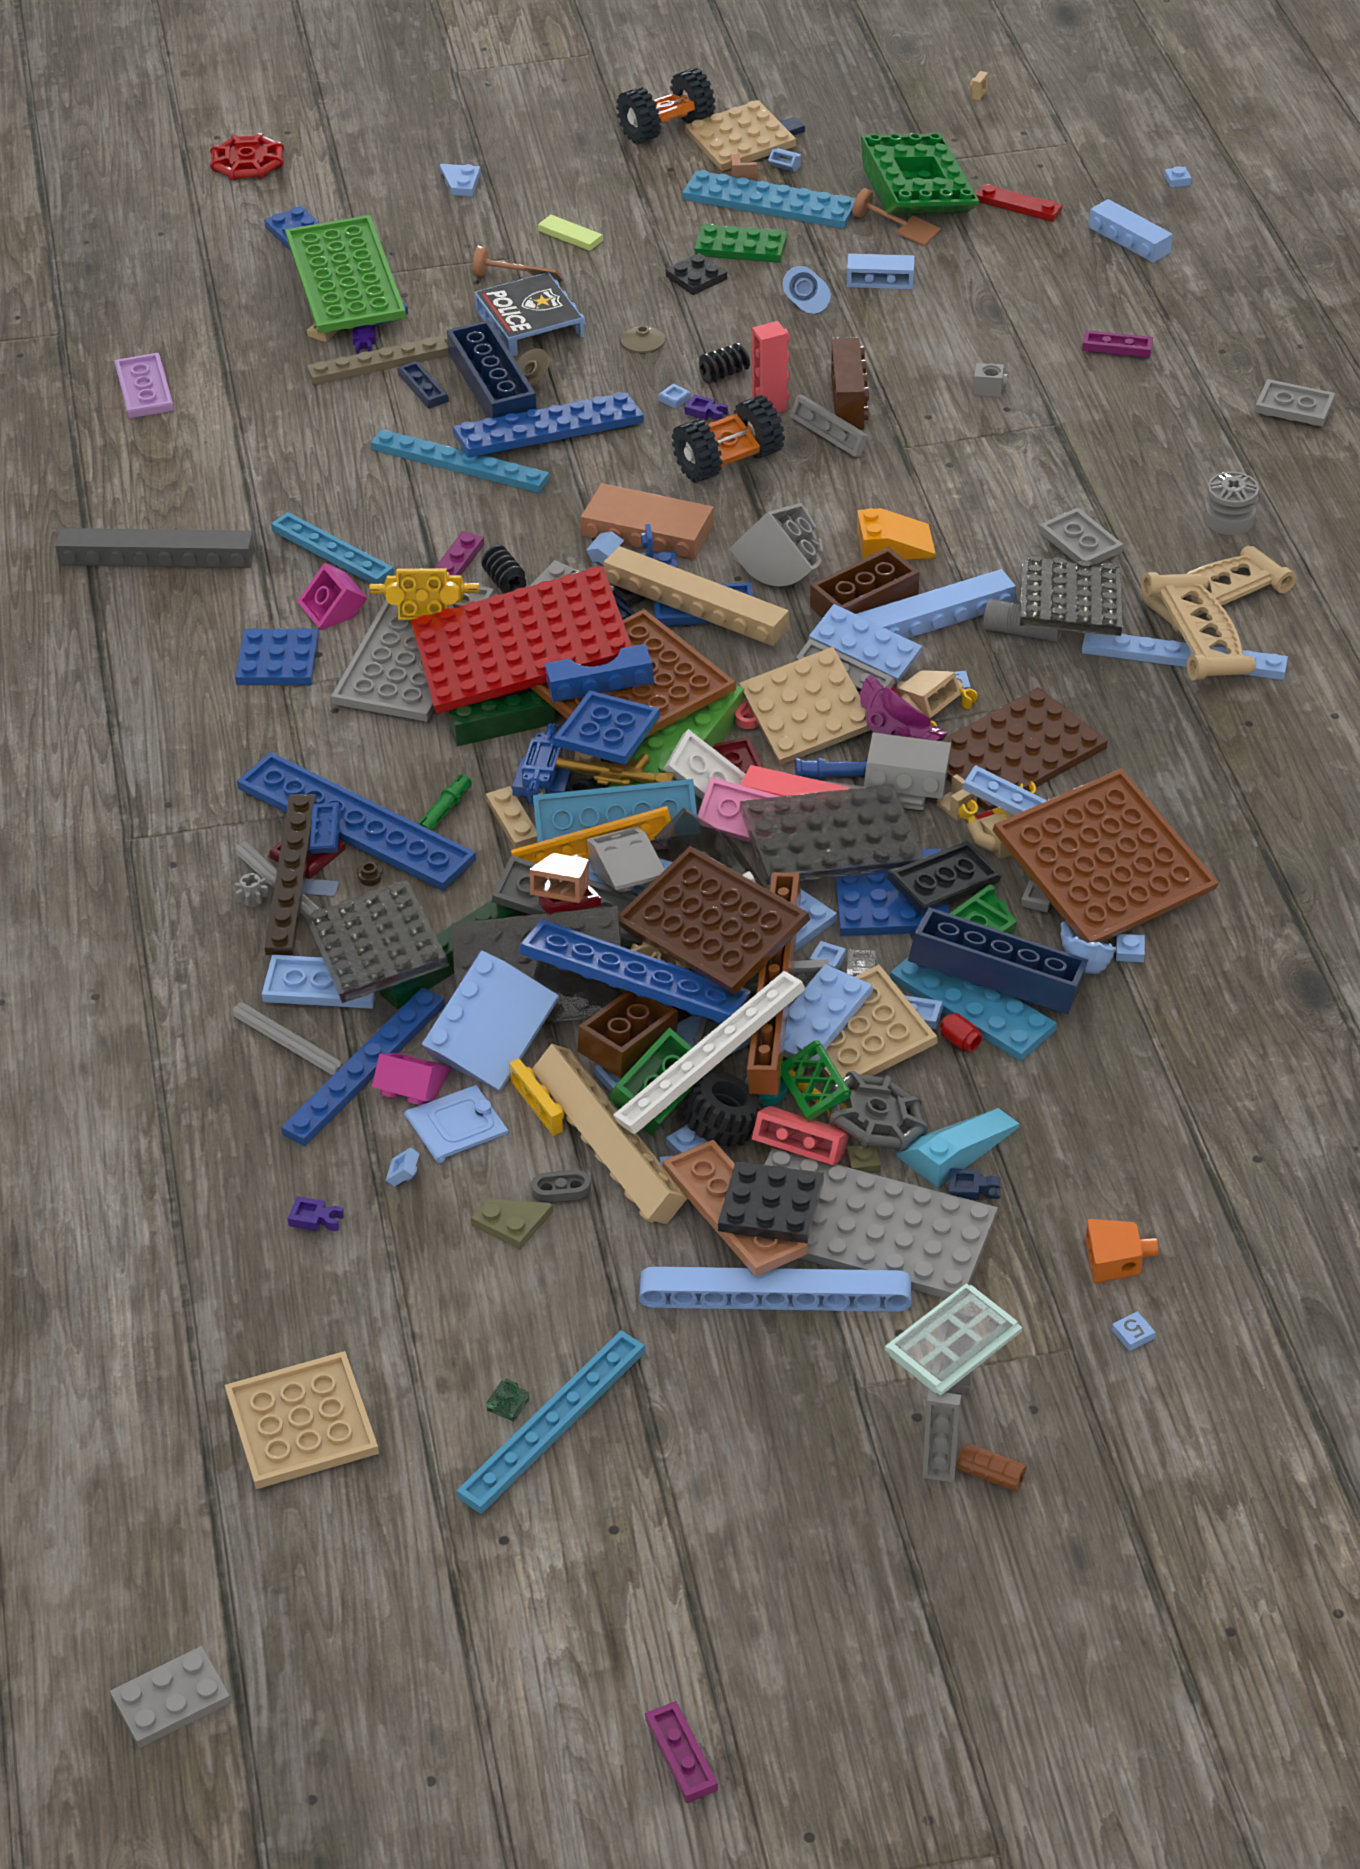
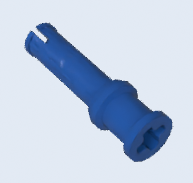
M796 758L795 775L817 778V780L821 781L825 780V777H865L867 761L825 762V759L822 758L806 761Z

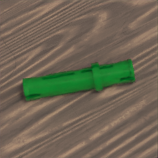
M459 774L449 787L443 789L441 797L417 824L433 831L448 812L461 802L463 794L472 786L471 779L466 775L462 776V774Z

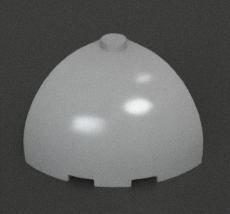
M802 503L767 512L729 548L733 553L735 561L742 565L752 577L771 586H787L804 579L820 565L822 561L820 554L823 553L822 541L820 538L816 539L813 531L816 526Z

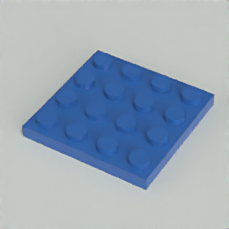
M941 849L833 853L840 936L915 933L926 912L921 914L892 885L887 876L890 871L938 853ZM948 903L935 908L949 914Z

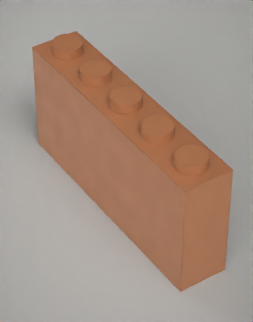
M601 483L581 515V536L596 539L600 533L612 531L624 540L622 545L646 549L642 548L641 533H645V524H650L653 537V551H675L676 556L695 560L714 527V506Z

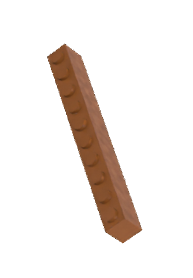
M772 873L770 891L800 907V874ZM797 934L760 969L757 993L783 971L792 975ZM789 1004L751 1036L747 1066L749 1094H779Z

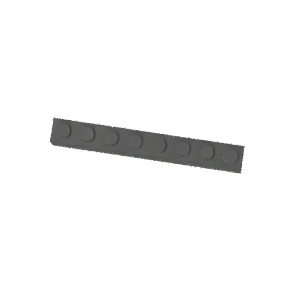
M60 528L55 545L59 565L251 568L255 552L252 531Z

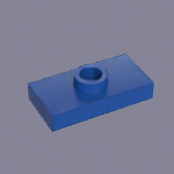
M339 802L313 804L309 842L311 854L337 852L341 815Z

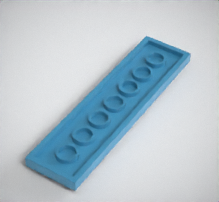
M696 170L682 192V200L845 229L853 215L852 208L855 202V198L845 195L838 196L828 192L810 191L806 188L799 189L789 187L788 185L771 184L766 181L749 180L744 177L737 178L727 174L709 173L705 170Z

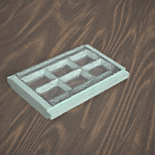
M966 1283L885 1346V1351L931 1391L941 1396L1021 1333L1022 1327L1018 1324V1321L972 1285L969 1286Z

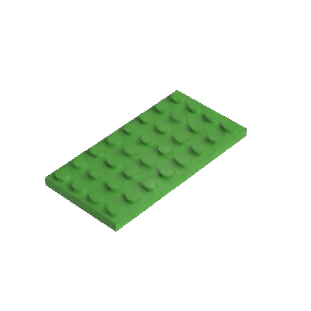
M371 215L285 229L286 238L318 333H330L335 330L352 329L358 326L375 325L380 322L397 321L406 318L403 302Z

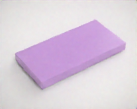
M159 353L114 360L128 418L174 411Z

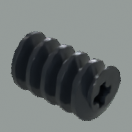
M735 343L732 346L728 345L724 349L720 348L708 354H702L699 358V371L705 383H709L711 378L714 381L718 380L719 375L721 378H725L727 373L733 375L735 370L740 373L743 367L745 370L750 368L749 355L740 343Z
M494 545L486 550L481 560L482 568L503 594L526 587L525 571L516 562L514 557L511 556L505 546Z

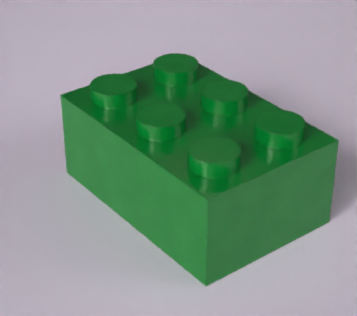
M668 1028L615 1085L608 1099L621 1109L693 1047L671 1028ZM693 1085L647 1123L643 1129L652 1136L685 1101Z

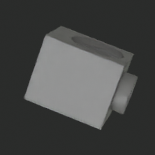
M976 363L974 395L1001 397L1002 388H1007L1008 374H1003L1004 365Z

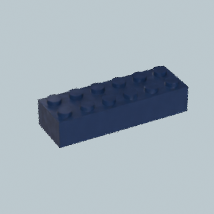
M490 320L447 330L448 353L488 418H497L510 413L517 414L537 409L535 391Z
M930 907L914 934L908 957L909 962L915 963L919 967L930 968L942 972L946 976L957 977L969 981L973 985L984 986L996 990L1000 994L1011 995L1027 1003H1035L1047 1007L1054 1012L1069 1014L1081 987L1088 959Z

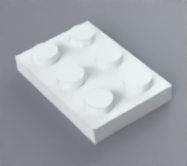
M689 729L682 735L663 769L666 772H673L676 780L693 779L695 794L702 800L711 777L740 785L746 775Z

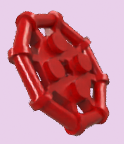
M262 133L251 136L231 135L230 139L219 145H214L210 149L212 157L209 166L212 171L220 172L234 181L237 178L257 177L262 179L265 174L283 166L284 145L279 141L275 142L265 137Z

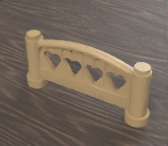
M1254 546L1244 547L1240 556L1213 562L1187 573L1206 575L1211 594L1221 605L1270 584L1279 593H1286L1296 582V574L1287 567H1281ZM1245 567L1249 569L1250 576L1232 573V571H1238L1239 568ZM1220 576H1227L1230 578V585L1212 580L1219 579ZM1190 594L1191 602L1200 605L1201 603L1197 601L1198 598ZM1142 595L1144 603L1172 625V629L1183 637L1160 595L1147 598ZM1197 611L1192 616L1197 617L1205 612Z
M1146 572L1141 578L1142 594L1146 598L1160 595L1193 654L1189 656L1187 661V673L1191 680H1204L1206 676L1244 675L1255 671L1256 661L1254 657L1243 655L1241 642L1232 620L1221 604L1207 590L1208 578L1206 575L1201 573L1159 575L1157 572ZM1192 594L1198 598L1197 601L1201 604H1195L1183 600V598ZM1197 611H1204L1207 614L1206 617L1211 621H1206L1192 615ZM1207 627H1212L1216 629V634L1220 637H1214L1201 631ZM1220 643L1226 647L1225 650L1229 652V654H1225L1210 648Z

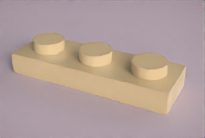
M510 786L486 793L488 805L515 849L538 843L536 828L516 795H512V788Z

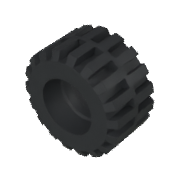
M708 1072L693 1085L683 1108V1118L689 1124L690 1130L695 1131L697 1136L706 1139L707 1142L714 1140L718 1146L724 1147L727 1145L735 1147L736 1144L742 1145L745 1141L749 1140L754 1130L758 1111L762 1110L763 1103L759 1099V1094H749V1085L744 1080L728 1073L715 1072L714 1074Z

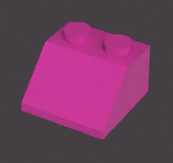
M324 563L297 602L317 627L323 630L354 618L367 600V597L346 572Z
M401 1053L379 1054L372 1087L380 1089V1094L383 1096L397 1098L399 1094L407 1096V1102L423 1105L424 1101L435 1100L450 1073L451 1066Z

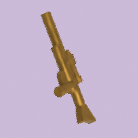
M644 753L640 755L637 761L629 760L626 765L595 760L593 763L560 757L556 759V768L596 774L597 776H594L593 779L597 781V784L608 785L612 783L628 786L630 785V780L643 783L674 780L673 772L658 774L643 772V769L650 761V757Z

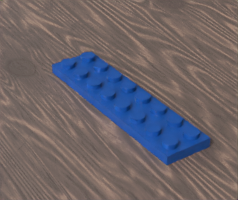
M619 392L611 396L594 397L585 401H573L564 405H552L538 410L531 409L523 413H510L502 417L485 418L476 422H464L453 426V435L466 455L473 457L644 423V414L627 392Z
M542 919L521 943L519 952L529 956L532 960L555 965L558 969L581 974L587 979L599 980L613 988L631 991L637 996L660 1001L663 1005L686 1010L692 1015H700L712 1019L718 1024H722L748 1002L751 994L750 990L741 988L734 995L697 972Z

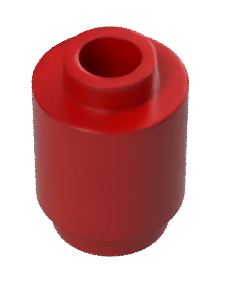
M959 1013L947 1015L940 1024L941 1036L962 1051L973 1052L983 1039L980 1029Z

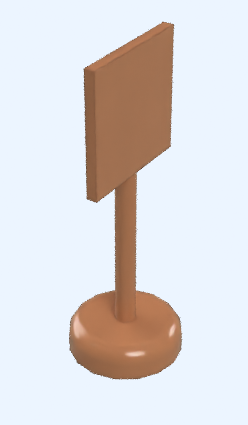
M868 188L860 191L853 204V216L862 218L870 209L903 225L896 234L922 246H925L941 230V228L914 215L906 221L893 214H887L885 210L872 205L873 192Z
M478 246L474 253L472 270L473 275L477 277H483L488 266L527 271L532 276L549 272L553 279L563 280L564 278L555 269L489 260V252L483 246Z

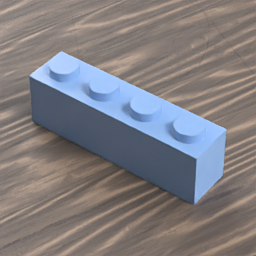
M1109 199L1090 209L1089 228L1152 263L1171 253L1173 234Z

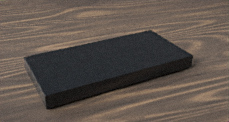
M966 841L889 872L887 879L923 914L927 912L929 907L935 909L984 889L990 884L999 883L1002 875Z

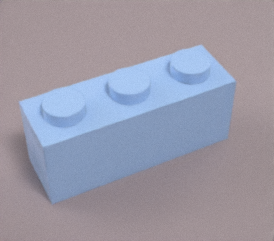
M848 254L847 287L913 289L915 255Z

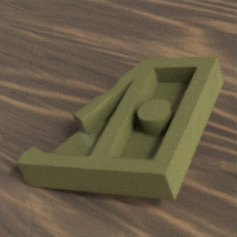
M488 1198L471 1217V1225L521 1250L553 1213V1205L546 1202Z

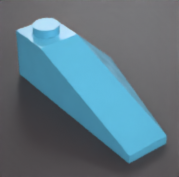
M997 1108L919 1136L907 1145L906 1150L897 1151L896 1157L935 1187L940 1188L950 1180L951 1168L965 1169L1017 1130L1020 1124Z

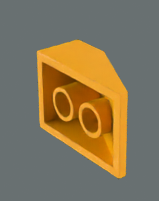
M882 508L857 510V537L862 560L888 547L904 560L936 558L929 524Z

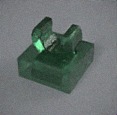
M505 1379V1381L500 1382L486 1402L487 1411L514 1422L529 1401V1392L518 1388V1383Z

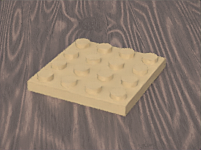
M759 100L750 101L748 104L733 107L727 111L716 113L705 119L695 120L684 125L685 133L721 172L731 169V154H740V162L749 163L769 156L772 149L786 150L797 146L796 138Z
M834 647L739 683V686L744 688V698L780 766L796 758L804 757L871 730L866 721V709L862 708L860 704V695Z
M877 965L854 976L872 984L873 993L825 1051L843 1079L851 1071H856L860 1075L873 1076L938 1042L936 1034L883 968ZM823 1067V1073L826 1077H829L830 1072L827 1067Z
M345 1351L224 1385L255 1489L379 1454L378 1445Z

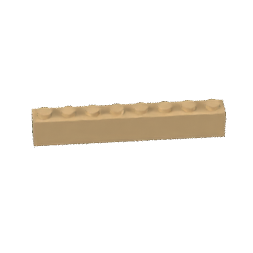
M619 546L603 562L610 584L768 645L774 646L789 630V610Z
M551 1044L532 1068L535 1075L539 1078L538 1083L545 1085L553 1096V1102L561 1105L563 1111L567 1114V1121L577 1127L581 1133V1139L596 1152L595 1157L611 1171L609 1174L612 1179L620 1183L625 1189V1196L639 1207L640 1215L650 1223L655 1221L667 1225L688 1197L638 1134L631 1133L616 1122L613 1114L618 1109L608 1099V1096L570 1049Z

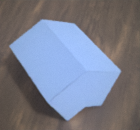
M779 148L772 149L768 161L771 166L796 172L801 166V154ZM780 156L787 157V158H790V159H792V160L790 161V160L782 159V158H780Z
M612 531L600 533L586 551L592 563L599 562L604 566L603 562L622 545L624 540Z

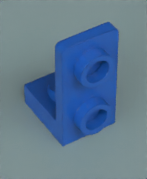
M645 524V533H641L642 548H646V552L642 553V555L678 568L675 551L653 553L650 524Z

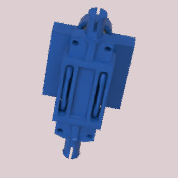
M549 723L545 733H536L535 739L531 738L526 757L521 758L513 782L512 795L526 797L531 804H534L533 795L567 792L573 770L556 768L557 757L561 758L563 748L557 747L554 744V737L558 731V726L553 723V726L552 723Z

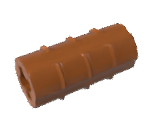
M966 1443L959 1454L956 1469L970 1474L971 1477L975 1476L986 1482L996 1484L1001 1488L1004 1487L1017 1492L1023 1483L1027 1465L1017 1462L1012 1458L1009 1459L1001 1456L997 1452L993 1453L983 1449V1447Z

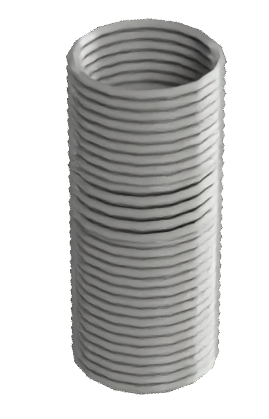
M989 599L985 610L983 627L987 631L992 630V632H1004V634L1008 633L1058 642L1062 631L1064 613L1060 610Z

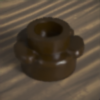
M365 862L357 868L356 873L363 885L374 886L381 881L383 869L374 862Z

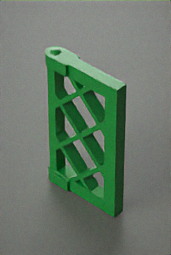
M814 1040L803 1047V1050L782 1062L781 1068L782 1078L808 1121L813 1120L851 1096L850 1089L819 1040ZM816 1054L820 1056L819 1061L809 1060ZM797 1066L798 1069L795 1076H791L789 1071ZM806 1067H816L812 1077L802 1076ZM823 1067H827L830 1072L829 1077H819ZM799 1083H809L805 1093L800 1092L797 1087ZM816 1084H826L822 1094L812 1093ZM833 1084H837L839 1089L829 1094ZM809 1100H819L811 1108L807 1104Z

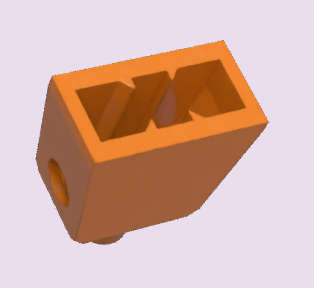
M1087 1219L1085 1239L1093 1283L1138 1275L1141 1273L1143 1257L1158 1256L1157 1239H1140L1137 1224L1134 1222Z

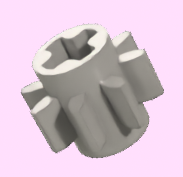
M245 874L241 877L240 883L234 884L237 901H243L246 906H258L262 904L263 897H269L266 878L260 879L257 874Z

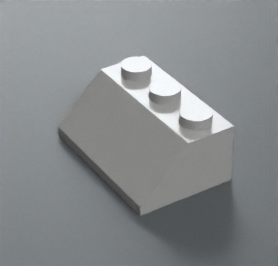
M873 732L866 765L864 789L943 799L951 742Z

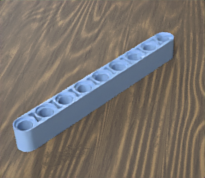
M648 1267L640 1275L639 1300L644 1306L652 1308L899 1312L907 1310L912 1304L911 1277L908 1273L899 1270L775 1268L755 1277L748 1268Z

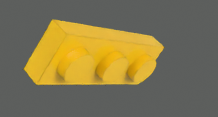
M519 1058L509 1062L510 1082L553 1136L563 1132L562 1119L565 1118L561 1105L553 1102L546 1086L540 1085L537 1082L535 1074L529 1066L526 1067Z

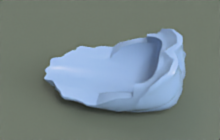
M1066 921L1061 923L1060 934L1064 951L1088 959L1085 970L1086 974H1100L1101 971L1105 970L1113 958L1116 947H1112L1111 943L1109 945L1103 942L1087 943L1078 937Z

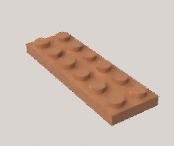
M714 1140L662 1161L665 1170L688 1197L689 1201L755 1277L808 1254V1245L806 1243L718 1231V1220L735 1163Z

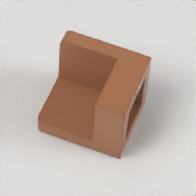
M731 154L732 177H744L749 180L758 181V164L756 162L741 163L740 154Z

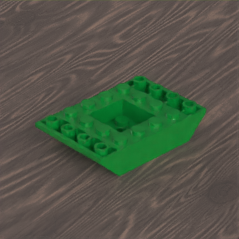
M892 133L889 135H861L863 170L887 214L969 212L979 205L975 192L942 134L911 133L909 135H899Z

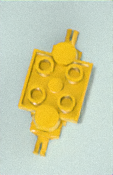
M447 568L397 569L396 576H387L384 584H370L369 592L370 594H385L387 603L397 605L398 620H413L423 615L442 612L448 608V605L462 602L464 593L479 594V583H464L461 575H449Z

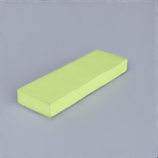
M549 215L538 224V231L591 251L603 241V234L553 215Z

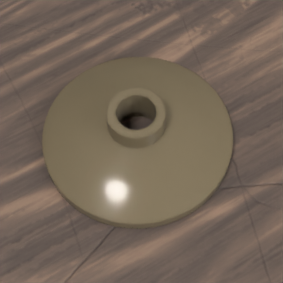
M639 325L625 330L620 340L621 345L630 352L651 353L659 350L665 344V334L656 327Z
M537 348L524 353L516 363L532 387L546 374L550 359L543 349Z

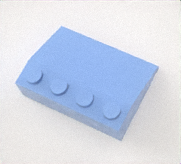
M481 950L422 1045L433 1059L451 1066V1068L501 1092L510 1078L509 1062L518 1058L522 1059L560 997L505 961Z

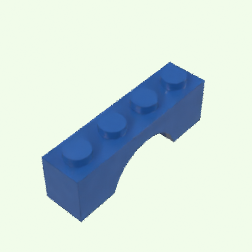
M646 644L621 648L618 656L613 661L597 667L582 666L573 662L570 658L544 663L547 686L553 702L583 697L589 690L604 693L654 683L652 661Z

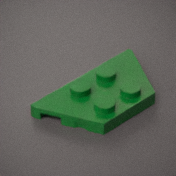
M991 884L949 913L1009 934L1016 930V919L1012 913L1007 911L1004 901L998 900L995 895V888Z

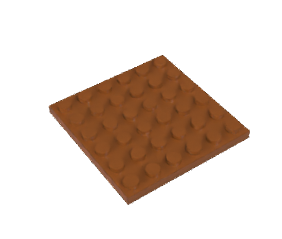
M643 609L624 619L623 623L631 646L646 644L652 661L654 683L604 692L602 694L660 708V718L647 734L649 736L735 691L736 682ZM547 683L530 687L566 719L570 717L585 697L553 702Z
M1122 768L994 824L992 830L1078 937L1087 943H1102L1215 890L1219 884Z

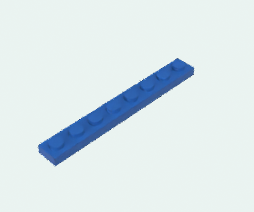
M422 987L281 1127L282 1135L306 1146L374 1078L379 1054L399 1053L445 1007V998Z

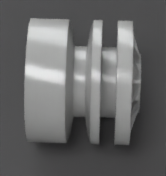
M1234 471L1222 472L1213 476L1209 480L1207 488V503L1204 514L1206 525L1211 530L1225 535H1240L1248 532L1254 526L1256 517V504L1259 493L1257 481L1249 475Z

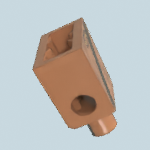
M555 853L549 855L530 869V895L575 903L581 902L589 883V861L586 858H582L577 854L568 856Z

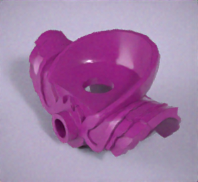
M872 674L865 679L860 691V704L862 708L866 709L867 725L873 732L935 741L944 740L948 732L937 728V726L930 725L931 720L926 715L899 697L888 686L884 687Z

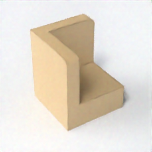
M956 774L952 777L951 792L944 795L943 799H937V806L958 821L961 819L958 813L959 807L964 804L966 809L970 811L967 803L970 800H974L977 803V796L962 789L965 780Z

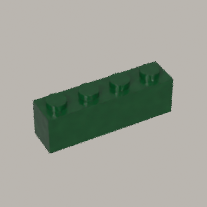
M534 690L485 700L448 711L450 731L457 747L545 727L549 723H552V725L553 723L556 724L555 708Z

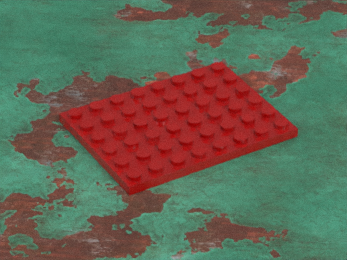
M603 566L592 567L575 574H567L550 581H542L533 586L518 588L512 592L493 595L484 600L472 601L466 605L447 608L442 612L423 615L411 620L436 714L547 683L544 663L570 658L579 665L597 667L613 661L618 656L621 648L632 647Z

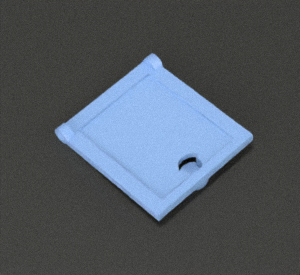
M477 1085L408 1109L404 1113L437 1163L444 1162L445 1157L508 1134V1129ZM476 1111L479 1113H483V1116L477 1115Z

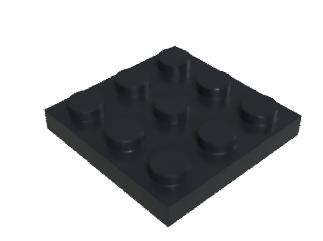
M736 1161L718 1220V1231L808 1244L824 1182V1173Z

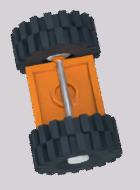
M696 67L675 74L673 79H671L672 86H670L673 94L656 100H652L653 96L651 93L648 94V90L646 88L643 89V87H637L619 94V98L616 100L618 103L616 110L619 112L617 117L620 118L621 122L619 124L623 126V133L627 134V138L629 140L632 139L634 144H640L658 137L660 134L659 130H661L659 123L669 122L670 118L681 117L682 120H686V123L689 124L695 120H702L713 115V110L716 108L713 103L716 101L712 95L714 91L710 88L711 83L706 80V74H702V70H698Z
M759 395L740 402L735 406L736 410H734L733 415L705 425L704 420L695 419L674 428V433L671 437L674 440L672 441V447L675 448V451H673L674 456H677V464L681 465L682 473H686V477L688 479L691 478V482L697 483L718 475L722 466L751 455L755 459H760L780 451L784 446L785 436L782 434L784 427L780 424L782 420L777 416V409L773 408V403L768 401L767 397Z

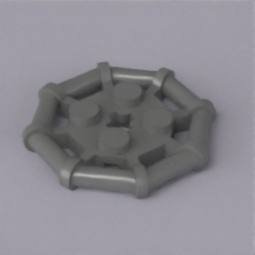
M856 1071L848 1072L843 1080L848 1088L855 1089L856 1092L854 1090L851 1091V1096L843 1101V1103H846L847 1109L841 1110L840 1104H836L829 1109L831 1114L830 1123L834 1127L843 1129L861 1143L860 1146L865 1148L869 1145L894 1148L898 1152L904 1151L907 1145L919 1136L925 1135L928 1131V1124L924 1121L921 1110V1099L908 1093L894 1083L891 1077L887 1075L885 1077L860 1075ZM837 1084L832 1086L829 1094L839 1089ZM902 1126L909 1128L904 1134L899 1129ZM874 1132V1133L889 1134V1136L876 1135V1134H871V1133Z

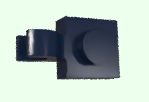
M951 1168L949 1194L969 1200H979V1193L987 1198L999 1199L1001 1194V1177L994 1175L983 1177L980 1174V1169Z

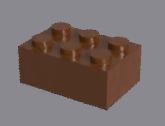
M627 990L578 1026L577 1052L619 1078H622L668 1028H671L677 1034L678 1010L672 1006L663 1005L660 1001L637 996Z

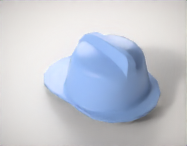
M796 266L787 271L782 285L788 298L806 313L816 314L827 308L831 298L830 288L814 271L805 266Z

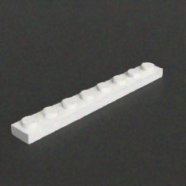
M783 971L613 1114L616 1122L631 1133L636 1134L806 990L803 982Z

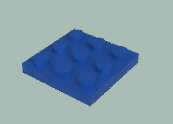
M308 628L244 629L235 676L236 685H312L319 630Z
M589 690L554 737V744L557 747L626 765L660 718V708Z

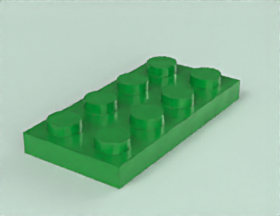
M714 224L701 225L694 251L695 255L700 253L705 257L781 263L787 241V231H780L778 229L765 230L755 227L716 226Z

